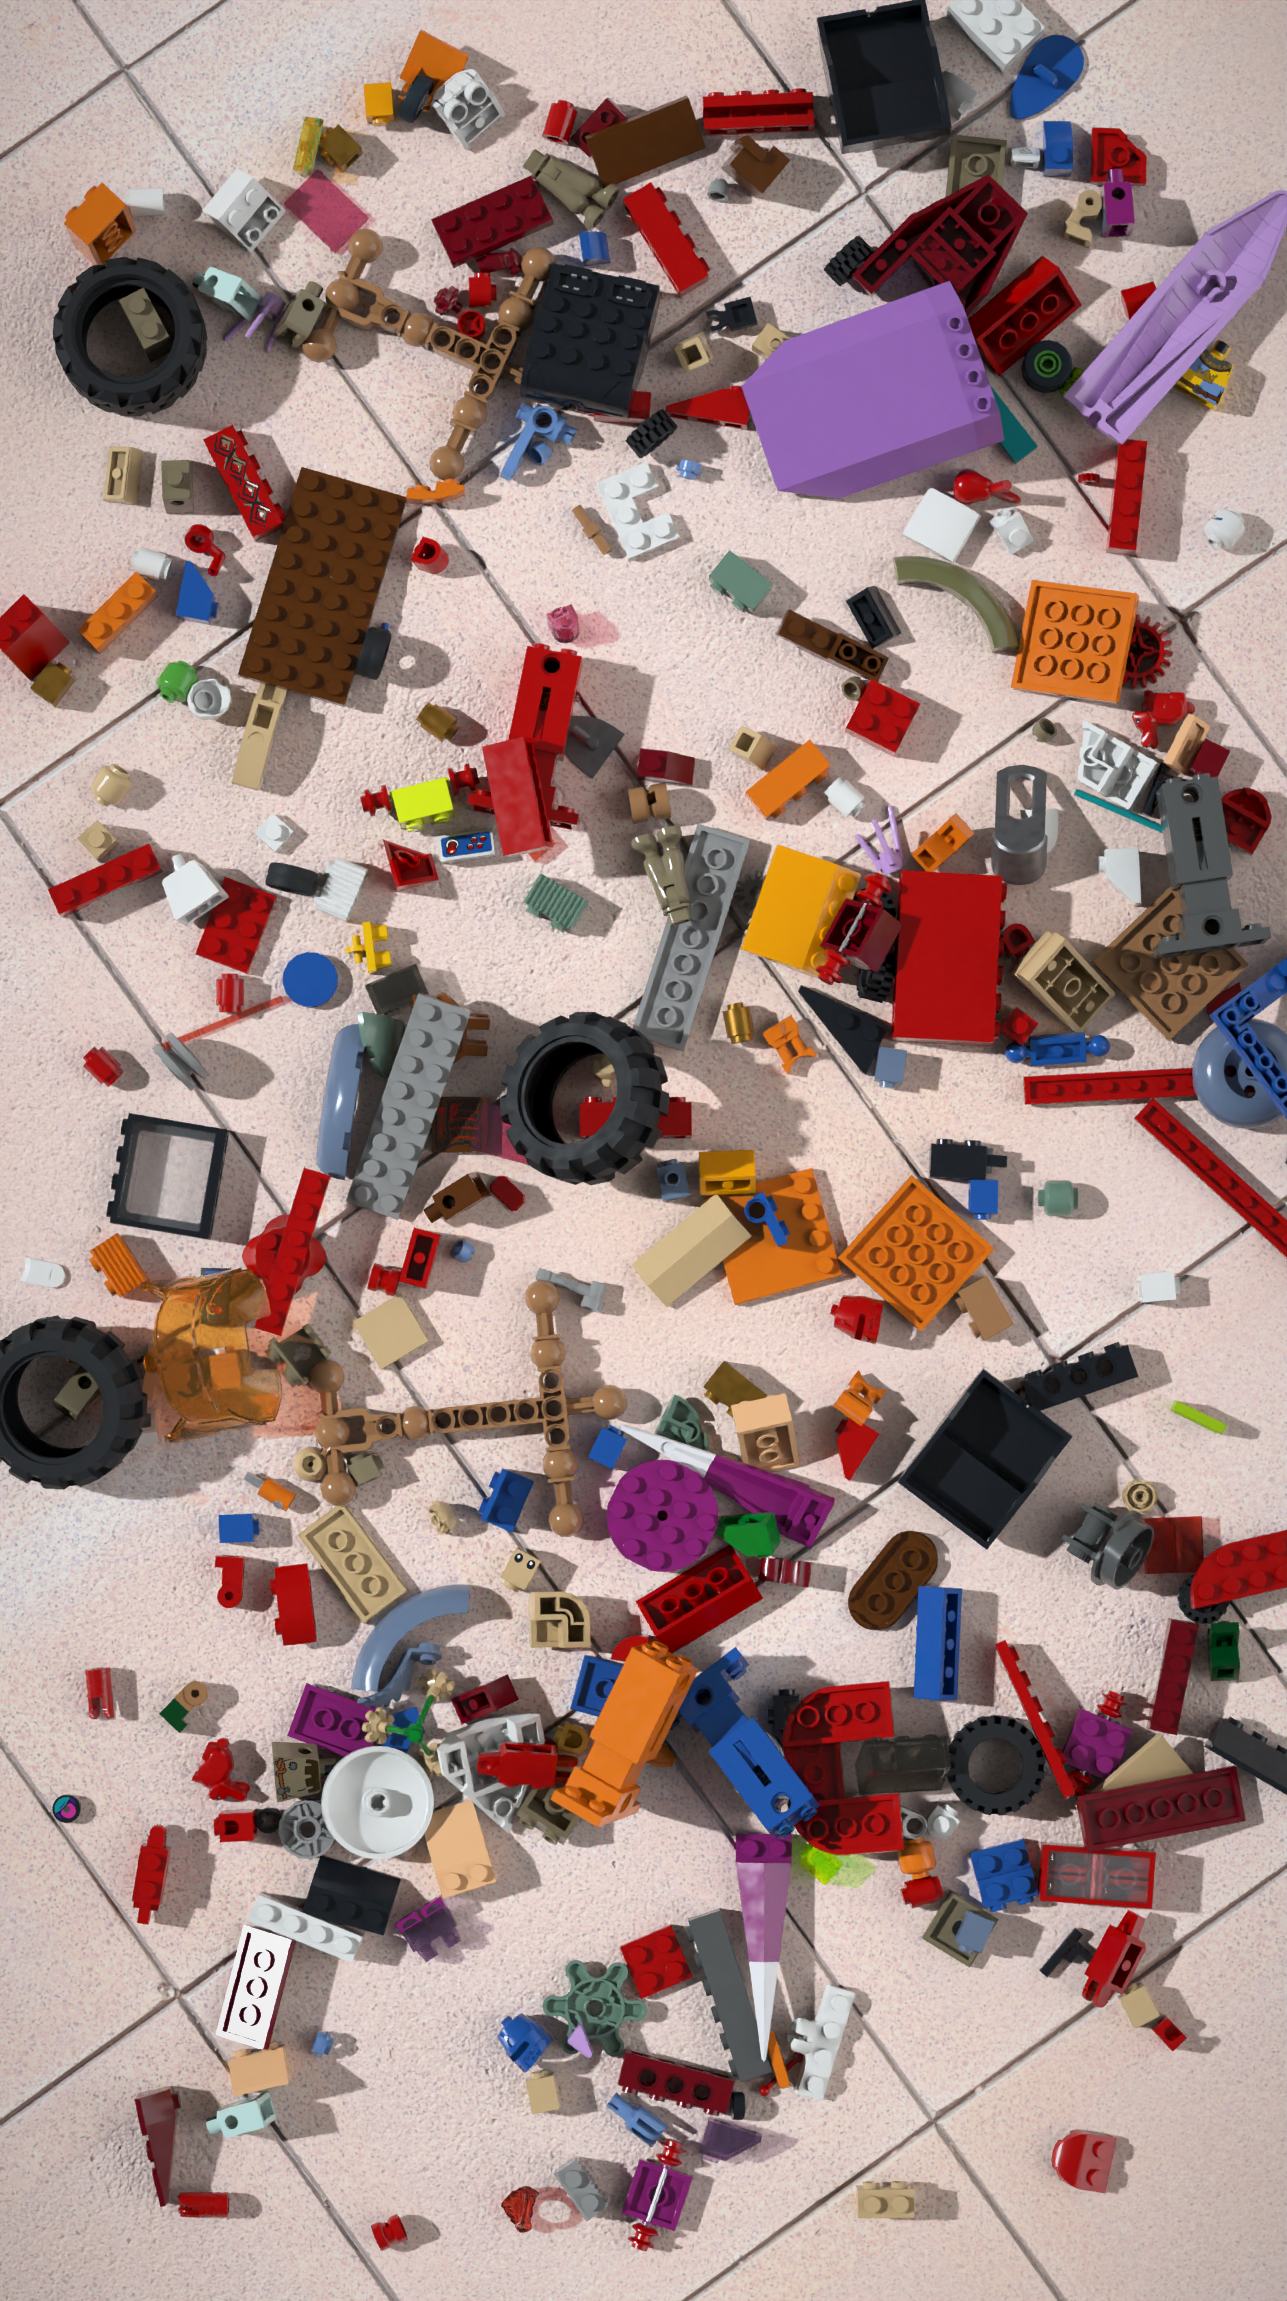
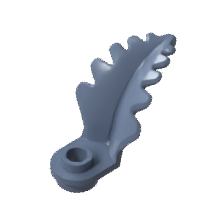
M420 1643L417 1645V1648H409L402 1654L390 1681L379 1692L368 1697L358 1698L357 1703L366 1707L373 1705L374 1708H377L383 1704L384 1707H388L392 1699L398 1702L403 1690L408 1691L410 1688L415 1662L423 1665L436 1664V1661L442 1659V1652L439 1651L440 1646L435 1643Z

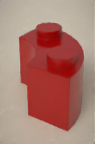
M308 1563L274 1567L275 1579H270L272 1596L277 1595L279 1618L275 1619L276 1635H282L283 1646L317 1642Z

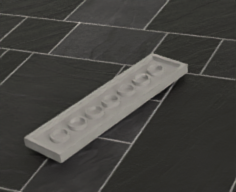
M697 824L684 865L689 903L691 904V909H689L691 921L677 926H670L667 918L633 1025V1029L640 1031L652 1042L684 1052L750 844L749 839Z
M418 993L346 1202L396 1220L399 1219L472 1011L426 994Z

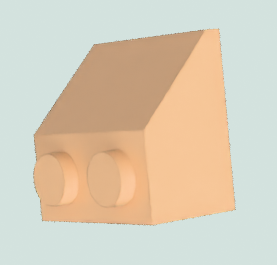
M277 2041L270 2042L268 2050L251 2052L250 2048L234 2051V2056L228 2060L234 2097L289 2084L292 2079L285 2044L278 2045Z

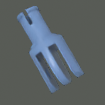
M617 2092L606 2105L607 2108L626 2121L625 2124L627 2126L625 2128L650 2147L655 2145L662 2132L668 2128L665 2122L644 2106L634 2107Z

